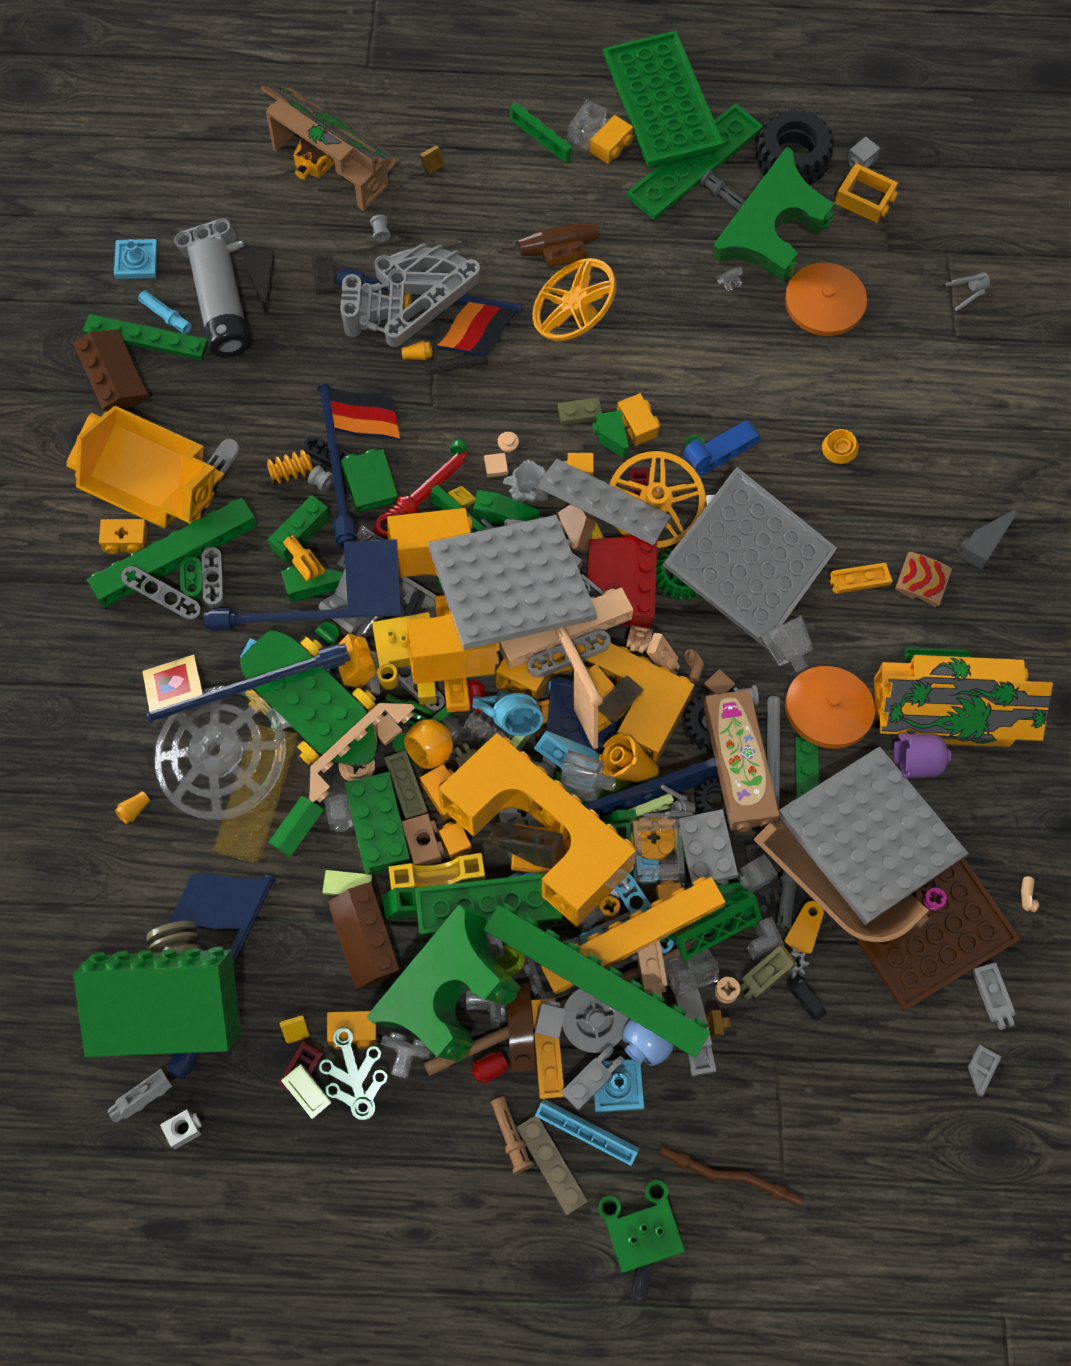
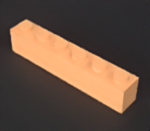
M622 587L616 590L610 589L597 598L590 597L597 613V620L567 626L565 629L571 640L597 630H607L631 620L633 608ZM555 630L499 642L500 652L509 669L528 662L536 654L562 644Z

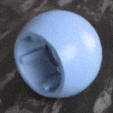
M631 1019L624 1028L622 1040L627 1046L625 1052L638 1064L644 1062L650 1066L658 1065L666 1060L673 1051V1044Z

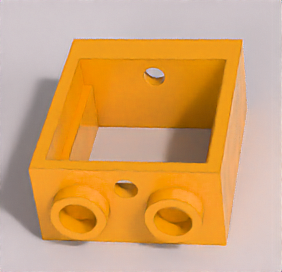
M855 163L838 190L835 204L878 223L881 216H886L890 208L888 204L890 202L893 203L898 195L896 191L898 182ZM859 181L885 193L881 203L877 205L851 193L856 182Z

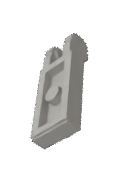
M611 1045L598 1058L595 1057L561 1092L578 1111L613 1077V1073L624 1063L625 1059L620 1056L608 1069L602 1064L614 1051Z

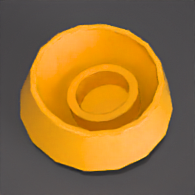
M838 429L826 436L822 443V450L828 460L833 463L844 464L849 463L856 457L859 445L851 432Z

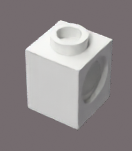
M185 1110L160 1124L170 1146L177 1149L200 1136L199 1128L202 1124L196 1113L192 1115L191 1112ZM183 1122H188V1131L185 1134L179 1135L178 1126Z

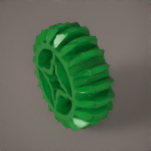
M668 548L666 554L662 553L656 563L658 590L664 589V596L671 594V600L679 597V602H682L683 598H686L689 602L692 596L698 599L700 595L673 573H671L673 575L672 580L668 578L665 571L666 568L662 565L673 551Z

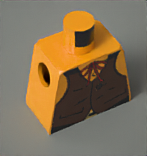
M301 138L294 152L295 166L297 167L295 174L303 180L308 174L317 178L321 177L335 164L334 159Z

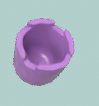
M898 734L900 741L894 743V763L899 764V770L902 772L903 778L940 776L951 761V751L947 748L945 741L938 735Z

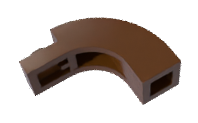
M520 983L518 985L521 989L517 992V997L513 1002L506 1005L511 1072L535 1070L529 983Z

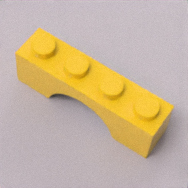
M482 853L458 856L452 861L438 865L420 866L410 863L389 867L391 890L393 888H419L485 880Z

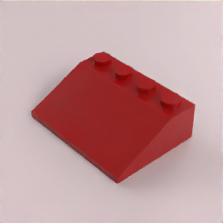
M635 536L589 540L587 578L603 592L622 587L633 608L632 619L619 625H635L649 628L655 618L657 541L653 546Z

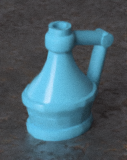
M503 689L497 693V696L473 697L472 707L480 709L492 717L495 724L510 735L518 737L533 734L543 723V714L537 701L530 695L512 693L509 690Z

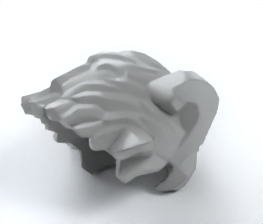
M524 460L519 467L513 470L512 476L504 478L503 484L512 487L509 490L512 499L521 503L525 500L527 502L548 500L549 493L538 488L539 482L546 471L543 467L534 463L533 460Z

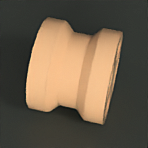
M732 977L720 979L715 987V997L724 1004L734 1002L740 993L738 981Z

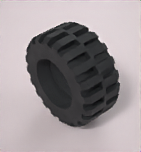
M796 109L789 112L782 111L778 113V116H772L769 118V121L765 122L760 131L756 150L757 164L761 168V172L766 175L784 151L780 145L796 143L807 148L810 153L793 155L795 166L809 186L816 183L827 172L834 149V136L830 127L826 126V122L823 119L819 120L817 115L813 113L808 114L805 110H801V112H797Z

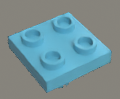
M116 240L115 279L156 278L157 240Z
M634 1060L624 1061L613 1073V1077L594 1095L595 1113L644 1110L640 1064ZM604 1061L602 1064L608 1069L614 1061Z

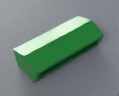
M301 796L268 843L288 858L291 857L324 809Z

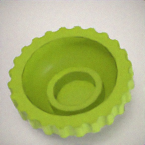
M504 945L505 955L495 959L505 972L512 977L522 969L525 956L509 945Z

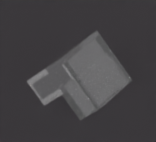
M772 917L758 922L755 931L759 938L752 940L747 948L754 961L769 955L778 946L784 945Z

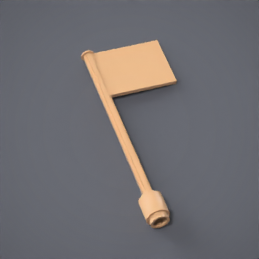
M565 627L554 629L574 667V711L593 749L598 748V706L602 704L603 697L599 696Z

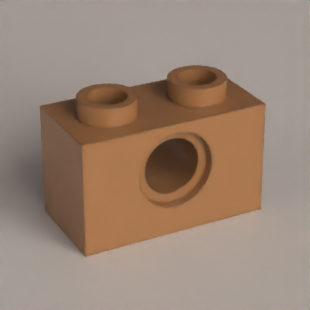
M428 814L402 821V828L413 864L430 866L442 863L441 855L445 853L441 841L437 842L434 835L438 833L435 820L430 821ZM426 837L430 840L427 845L422 846L418 844L419 839Z

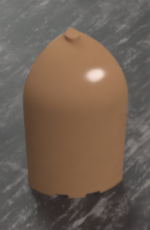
M781 819L777 822L769 823L753 839L844 930L859 939L870 942L891 941L905 935L916 926L919 929L922 928L930 919L928 915L931 912L911 894L867 925H864Z

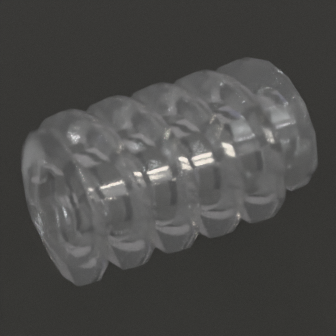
M477 709L470 714L465 722L463 732L465 734L471 733V738H478L481 744L487 743L496 733L510 740L514 736L506 734V731L499 729V726L495 723L492 725V717L484 720L485 713L483 711L476 715Z

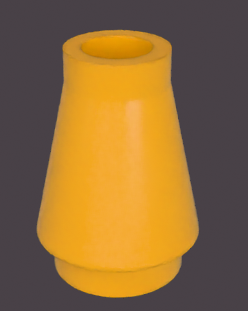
M425 340L401 348L403 360H428V358H433L430 341L425 342Z
M141 791L139 794L118 804L115 812L125 824L130 821L133 822L150 802V799Z

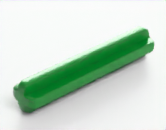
M906 648L904 653L906 661H911L914 655L971 657L969 650Z

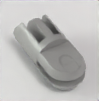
M225 439L218 446L207 464L213 465L216 470H220L225 475L239 455V444L233 439Z

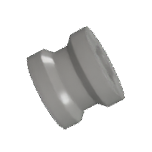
M320 465L312 470L308 478V483L312 486H318V490L322 492L328 490L333 482L332 473L325 472L324 468Z

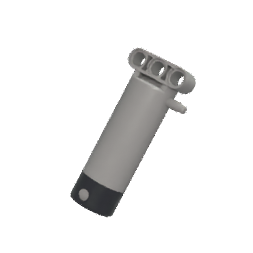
M221 218L181 231L175 236L174 242L182 255L190 259L209 350L215 356L229 358L242 354L250 345L230 252L239 250L245 245L243 241L235 242L237 238L236 232L227 219Z

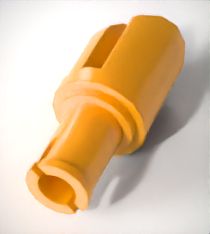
M295 535L285 539L283 544L293 555L292 563L307 582L325 573L324 567L312 551L304 549Z

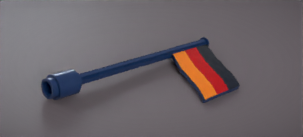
M339 269L337 276V286H342L344 277L349 274L357 275L361 279V285L364 283H369L370 285L382 284L377 279L365 276L364 271L354 269ZM463 295L455 302L467 305L457 315L447 335L437 344V348L481 356L488 355L496 346L510 320L516 313L517 315L521 314L522 304Z
M322 383L318 386V390L321 393L339 515L334 520L333 525L336 543L339 544L340 548L344 549V542H356L358 538L355 520L347 514L335 430L354 435L386 437L400 441L394 400L392 398L377 394L342 391L330 388V385L327 383Z

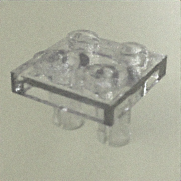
M466 991L467 1010H488L490 1012L491 1029H500V1022H505V1006L485 1000L471 991Z
M391 1032L390 1035H383L381 1045L396 1049L397 1056L391 1072L392 1075L407 1078L414 1057L432 1059L434 1053L422 1040L414 1039L412 1043L406 1041L408 1036Z

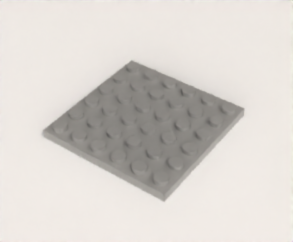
M736 467L662 565L763 647H766L837 548Z
M557 515L428 542V548L464 650L597 620L596 610Z
M881 747L873 750L779 810V818L864 925L876 919L968 854L907 778H903L902 772Z

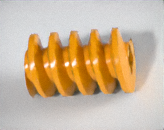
M300 450V457L295 452H292V459L285 454L283 462L279 457L275 458V464L270 459L267 460V467L273 486L275 479L279 484H282V477L287 482H290V475H293L297 480L299 472L303 477H306L307 470L310 473L313 470L309 454L307 455L304 450Z

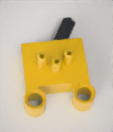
M420 592L412 593L404 617L372 622L379 662L377 676L380 685L385 689H393L398 685L399 676L396 668L410 666L407 650V621L430 618L429 612L418 614L425 599V596ZM385 674H393L391 679H383Z

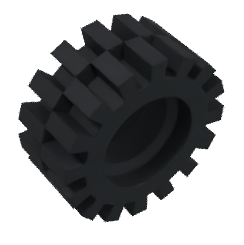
M712 778V781L706 780L704 784L702 783L699 786L695 796V808L699 810L698 814L723 809L724 817L728 819L725 803L723 806L715 808L709 805L707 801L708 795L713 792L720 793L723 796L720 781H717L716 778Z

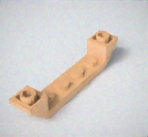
M378 703L310 766L309 799L312 802L315 800L321 802L329 794L327 789L330 786L319 776L318 772L321 770L325 773L333 765L331 760L337 754L342 757L350 749L348 744L355 739L358 742L368 733L365 730L366 727L371 723L375 726L384 718L382 714L384 711L396 724L400 721L404 724L414 715L411 711L415 707L412 704Z

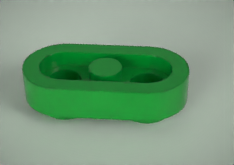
M194 556L186 557L180 563V588L182 593L191 599H197L203 594L202 564ZM190 568H196L193 572H189ZM192 587H195V591H189Z

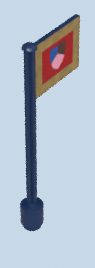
M337 643L319 649V654L315 655V658L205 694L202 691L194 655L144 670L143 676L149 710L146 712L147 720L153 723L154 720L316 667H324L325 671L346 665L345 662L351 661L345 643L341 645Z

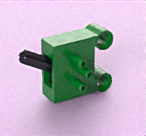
M659 1180L650 1182L644 1191L646 1201L655 1205L654 1207L618 1218L617 1216L621 1211L619 1200L613 1196H606L600 1201L597 1208L599 1216L605 1221L621 1274L637 1269L632 1298L640 1302L647 1301L653 1264L685 1252L667 1199L668 1188L665 1183ZM657 1186L661 1188L663 1193L661 1199L656 1200L651 1197L649 1192L651 1187ZM605 1202H612L616 1207L615 1214L606 1215L602 1209Z

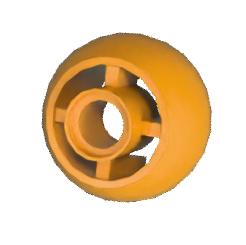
M421 720L413 724L405 735L404 745L407 753L422 768L432 769L439 767L452 754L453 740L451 732L445 725L436 720Z

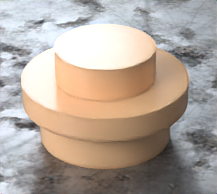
M504 432L498 437V446L504 452H512L518 447L519 439L516 434Z

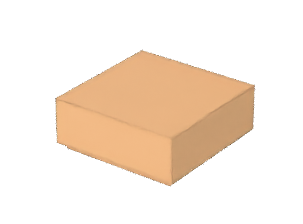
M505 453L484 455L487 477L508 475Z
M388 714L374 726L377 738L385 746L402 733V729Z

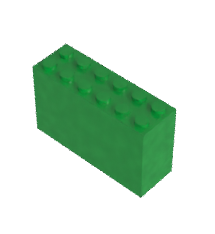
M213 947L207 951H200L199 948H190L185 950V952L167 949L161 953H152L151 950H144L137 954L121 951L114 955H105L103 952L91 954L73 972L85 1057L229 1051L241 1034L232 949L223 950V947Z

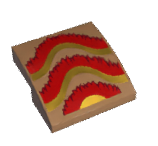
M908 552L895 589L911 599L918 597L933 607H937L941 603L952 568L927 556Z

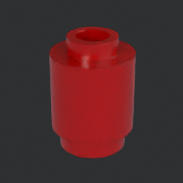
M500 1051L496 1053L491 1052L474 1062V1068L471 1069V1072L477 1082L481 1081L485 1085L504 1074V1070L508 1069L509 1066Z

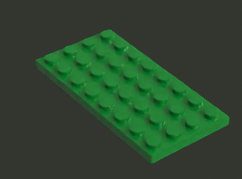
M677 31L603 48V56L629 122L633 126V132L648 168L723 149L724 143Z

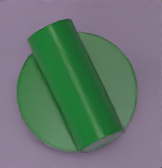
M329 621L323 622L315 630L320 637L331 645L334 644L340 635L337 625Z

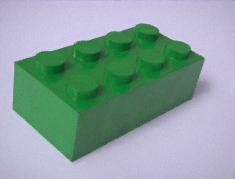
M386 772L344 782L365 874L374 875L389 871L390 866L410 864V857L390 773Z

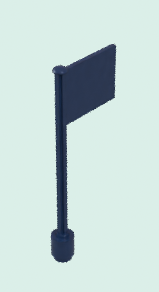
M397 539L344 542L348 609L237 614L232 608L210 609L204 613V626L211 631L233 630L238 623L398 615L404 617L406 610L404 605L401 604Z

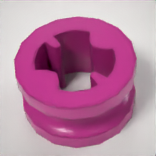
M934 887L925 893L923 902L928 909L936 911L945 905L947 897L942 889ZM930 894L934 897L939 896L940 900L938 903L940 904L931 902L930 898L932 896Z

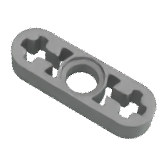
M209 547L202 552L201 556L203 599L207 607L216 609L224 603L223 558L217 548ZM211 555H215V567H211V563L209 561ZM216 573L219 575V578L215 582L207 581L208 575ZM211 589H215V593L217 596L215 598V601H211L210 599L212 598Z

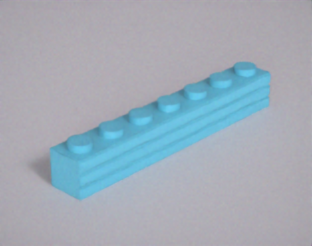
M546 1099L542 1100L535 1114L536 1117L630 1166L639 1151V1148Z

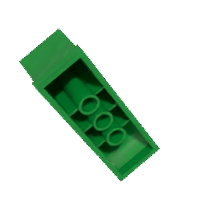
M788 147L784 149L713 244L714 259L719 262L727 260L747 261L762 267L784 282L787 277L792 278L797 270L798 253L789 243L778 237L776 229L781 224L790 221L801 223L807 230L818 234L823 229L827 230L833 222L832 217L835 214L833 212L834 203L815 191L801 177L795 166L793 150Z
M459 904L367 1015V1018L374 1024L393 1029L405 1027L418 1036L437 1057L460 1062L470 1054V1049L475 1043L468 1030L463 1028L457 1021L455 1007L459 996L470 988L471 992L479 997L506 1006L515 1000L517 992L521 987L505 972L493 956L487 941L486 932L483 930L486 926V918L481 913Z

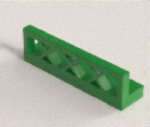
M742 888L724 898L726 902L724 907L669 935L668 938L677 943L681 959L686 961L761 920L762 917L756 896ZM751 907L753 915L743 919L745 910ZM731 917L734 918L732 926L727 930L723 929L726 920ZM715 929L712 938L708 940L703 939L707 930ZM692 938L695 939L693 948L686 951L684 943Z

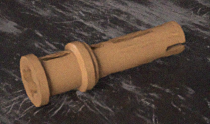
M500 1097L491 1101L490 1104L493 1107L507 1144L505 1152L509 1154L514 1166L513 1173L517 1174L532 1168L534 1163L530 1161L526 1152V1142L519 1137L506 1103V1098Z

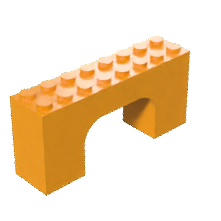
M465 508L387 517L388 540L397 539L399 577L427 574L438 576L428 548V542L471 533L472 519L471 516L467 517ZM451 612L440 617L407 621V650L414 684L495 674V665L499 664L497 653L500 650L499 642L464 650Z
M596 638V643H600V645H603L604 640ZM587 641L589 643L590 650H592V645H590V642ZM610 641L607 651L582 662L585 667L589 666L590 668L597 664L613 685H619L618 691L628 700L631 708L617 734L633 737L657 764L691 700L695 684L687 677H679L671 673L668 668L664 666L658 667L652 664L648 658L638 657L632 654L629 649L623 646L618 647ZM575 646L579 655L585 653L586 649L584 646ZM556 653L552 656V659L556 663H561L565 660V656L561 653ZM547 657V658H546V663H548V667H550V664H549V661H548V657ZM503 658L496 670V688L509 690L512 693H524L532 696L539 702L551 679L561 672L574 671V667L571 665L546 676L536 678L529 674L528 662L509 669ZM535 662L533 668L541 670L542 665Z
M498 733L438 788L440 807L473 837L499 812L509 808H517L530 814L568 848L567 854L542 878V897L576 927L634 869L636 850L632 842L628 839H622L613 826L603 823L594 810H588L584 807L581 800L574 794L570 795L561 782L551 779L543 767L532 763L530 757L525 752H519L510 739L502 737Z

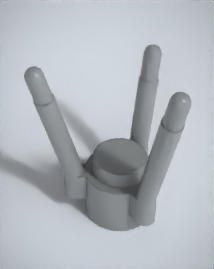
M986 273L952 280V282L945 284L948 287L968 283L970 290L976 291L975 294L955 308L956 311L969 304L978 296L985 294V289L990 287V279Z
M661 785V789L678 800L672 804L670 812L644 813L643 817L684 818L693 816L695 814V805L693 802L687 801L686 795H681L671 788Z

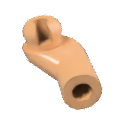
M1024 877L1021 887L1022 907L1027 912H1036L1039 907V902L1032 899L1035 882L1032 877Z

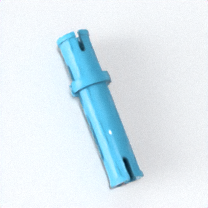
M147 290L140 293L139 302L162 317L166 324L175 327L182 334H187L191 330L190 326L192 324L183 319L178 311L167 307Z

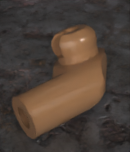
M688 649L684 653V658L691 668L688 679L691 682L697 683L702 673L704 662L696 651Z

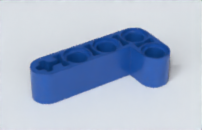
M746 420L705 444H702L700 440L691 442L684 450L683 460L689 463L699 477L755 446L761 440V435L751 422Z

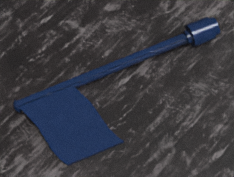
M216 874L191 875L168 924L178 921H193L196 927L239 930L230 948L232 949L234 966L276 879L270 874L263 875V878H234ZM200 1052L173 1053L168 1062L169 1068L167 1072L185 1079L187 1074L191 1073Z

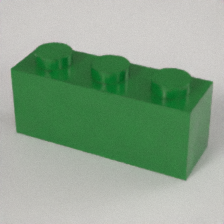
M311 495L267 539L270 550L284 562L288 563L293 555L284 546L283 542L285 539L295 535L303 547L330 520L328 507Z

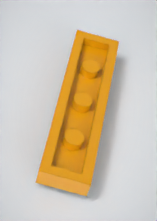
M555 998L531 1000L533 1031L539 1005H546L547 1000L556 1002ZM534 1033L540 1099L564 1097L561 1094L564 1090L559 1038Z

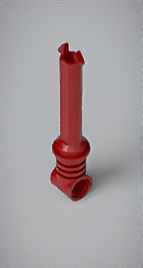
M465 451L461 455L456 454L410 496H399L395 505L379 516L374 523V535L378 539L387 540L388 531H384L380 524H387L388 516L417 513L418 505L431 495L432 488L436 485H442L465 463L464 459L468 453Z

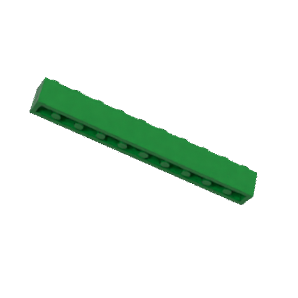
M498 904L483 929L485 932L692 1057H697L711 1033L707 1030L708 1024L696 1017L694 1021L685 1017L687 1012L680 1007L674 1005L670 1008L664 1004L666 999L652 992L650 996L642 991L644 986L633 979H631L630 983L621 978L623 973L611 966L609 970L600 966L602 961L591 954L588 957L580 954L581 948L568 941L565 945L558 940L560 937L558 934L549 929L544 932L537 928L538 922L526 916L525 920L516 915L518 910L508 904H505L504 907Z

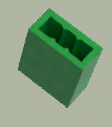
M370 449L365 454H350L345 459H342L341 467L355 513L397 502L398 495L383 449Z

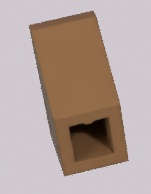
M570 504L558 512L560 517L559 523L562 529L566 531L568 540L571 541L570 547L573 550L584 553L588 550L589 540H591L596 520L592 514Z

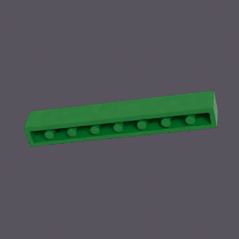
M242 497L232 500L226 506L219 510L211 511L200 520L192 521L183 529L173 531L166 538L152 542L147 548L133 552L130 557L114 562L111 567L95 572L87 581L104 609L136 592L122 581L121 574L125 568L133 566L156 579H160L179 569L180 563L184 558L189 556L199 558L206 548H218L256 528L255 517ZM133 571L131 574L127 572V581H137L139 585L136 587L140 589L146 577L142 576V580L135 576L136 572Z

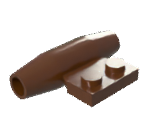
M575 223L540 230L518 239L519 252L521 256L544 255L548 267L587 259V251L584 245L599 239V230L597 223Z

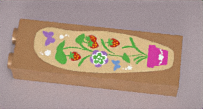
M750 690L705 696L703 708L730 830L745 832L753 827L764 829L769 823L778 821L779 811Z

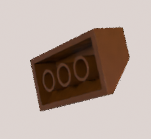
M118 329L89 332L73 342L103 410L108 412L112 407L117 406L127 411L149 397Z
M371 881L347 889L328 901L355 990L357 991L400 976L399 967Z

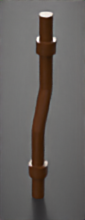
M664 1146L661 1147L659 1152L660 1156L675 1162L676 1166L684 1170L688 1168L714 1181L747 1182L772 1194L771 1197L781 1201L783 1199L798 1207L803 1202V1197L786 1190L785 1186L779 1183L775 1185L749 1172L716 1171L690 1159V1155L683 1152L679 1154Z

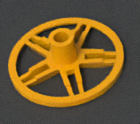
M582 259L556 272L543 286L534 303L533 323L538 332L549 340L565 341L578 337L595 326L608 311L616 293V277L612 269L601 260ZM597 267L605 271L609 281L588 287L591 278V268ZM578 269L570 291L552 288L564 276ZM549 292L556 293L557 295H562L563 297L560 298L558 296L550 294ZM609 293L604 306L597 314V310L591 302L601 299L603 295ZM546 298L559 306L542 324L540 314ZM571 315L574 316L579 327L578 330L568 334L557 335L550 333Z
M651 451L635 455L616 470L609 484L671 515V519L680 535L675 533L668 522L666 527L674 538L657 541V548H667L678 544L705 509V491L699 475L689 463L671 453ZM652 458L648 486L619 479L623 472L631 465L641 460ZM656 458H660V482H654ZM664 459L673 461L683 467L691 475L695 483L667 487L665 485ZM616 484L641 491L640 496L617 487ZM694 488H697L698 490L696 492L684 494L673 498L672 493L690 490ZM698 495L699 505L697 514L691 525L684 531L671 504ZM616 527V529H617V530L620 532V534H622L624 537H626V536H633V535H631V534H629V533H627V532H625V531H623V530H621V529H619V528Z

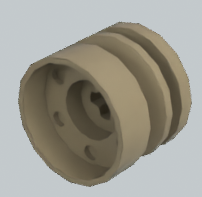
M178 921L151 930L146 935L147 942L150 944L149 950L152 953H161L167 949L185 952V950L190 948H199L202 951L200 945L194 944L199 940V935L195 933L197 930L195 922Z

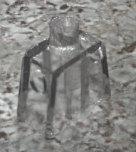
M802 616L792 619L759 637L778 665L781 666L791 662L796 673L808 667L803 655L811 651L813 647Z
M568 750L562 761L561 783L570 795L574 794L580 800L595 801L598 799L602 789L613 791L616 778L603 775L604 763L601 760Z

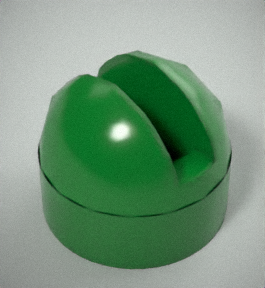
M460 438L455 439L451 444L450 453L455 456L456 454L461 455L463 452H467V443Z

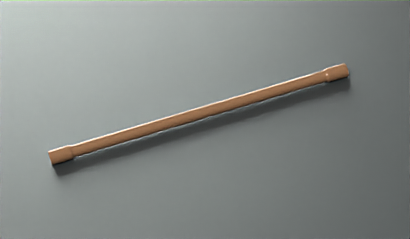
M695 939L684 944L686 951L693 948ZM678 948L662 955L664 967L681 960ZM639 966L623 972L621 978L629 983L631 979L635 981L641 978ZM567 999L558 1002L561 1003L560 1008L563 1009ZM508 1026L475 1040V1044L470 1049V1054L467 1057L508 1039ZM435 1057L424 1062L428 1075L431 1076L456 1063V1061Z

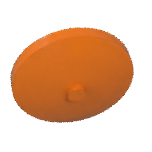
M815 263L800 269L793 275L787 286L785 305L792 320L802 329L820 336H836L850 331L861 321L867 305V294L861 280L847 268L833 263Z
M818 666L805 670L793 680L786 694L785 711L793 729L806 741L823 748L840 749L854 745L864 738L874 721L875 704L870 690L857 676L838 667Z

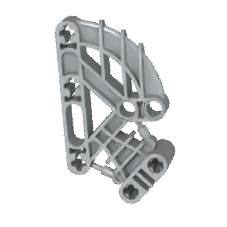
M425 243L391 256L381 255L375 260L376 277L382 284L370 285L369 283H364L361 285V279L354 274H349L343 279L340 309L345 334L349 337H356L362 330H378L385 333L386 343L389 346L398 347L479 283L480 264L476 260H467L460 256L458 250L453 252L443 250L444 247L442 245L430 248ZM424 268H430L426 272H420ZM386 287L390 291L389 296L382 295L381 288ZM405 294L422 295L404 309ZM422 309H428L414 321L407 322ZM388 319L385 328L378 326V324H381V320Z

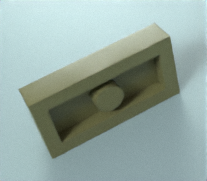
M599 397L558 403L557 406L561 425L595 421L596 414L602 413Z

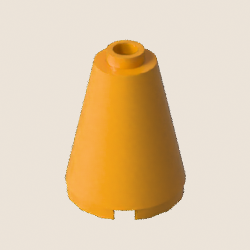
M617 734L608 739L603 745L605 750L603 754L599 755V767L602 773L608 777L638 783H646L651 779L657 778L659 773L658 766L633 737Z

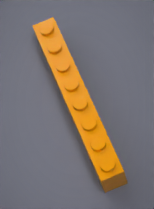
M704 876L692 883L693 887L687 890L680 888L671 894L672 898L666 901L663 899L657 900L650 905L651 909L645 912L639 910L629 916L630 920L624 923L618 921L608 927L609 931L602 935L597 932L587 938L588 942L579 946L577 943L575 945L581 948L580 954L588 957L589 954L602 961L600 966L606 969L724 907L726 902L713 878L706 879ZM541 966L556 995L574 986L572 983Z

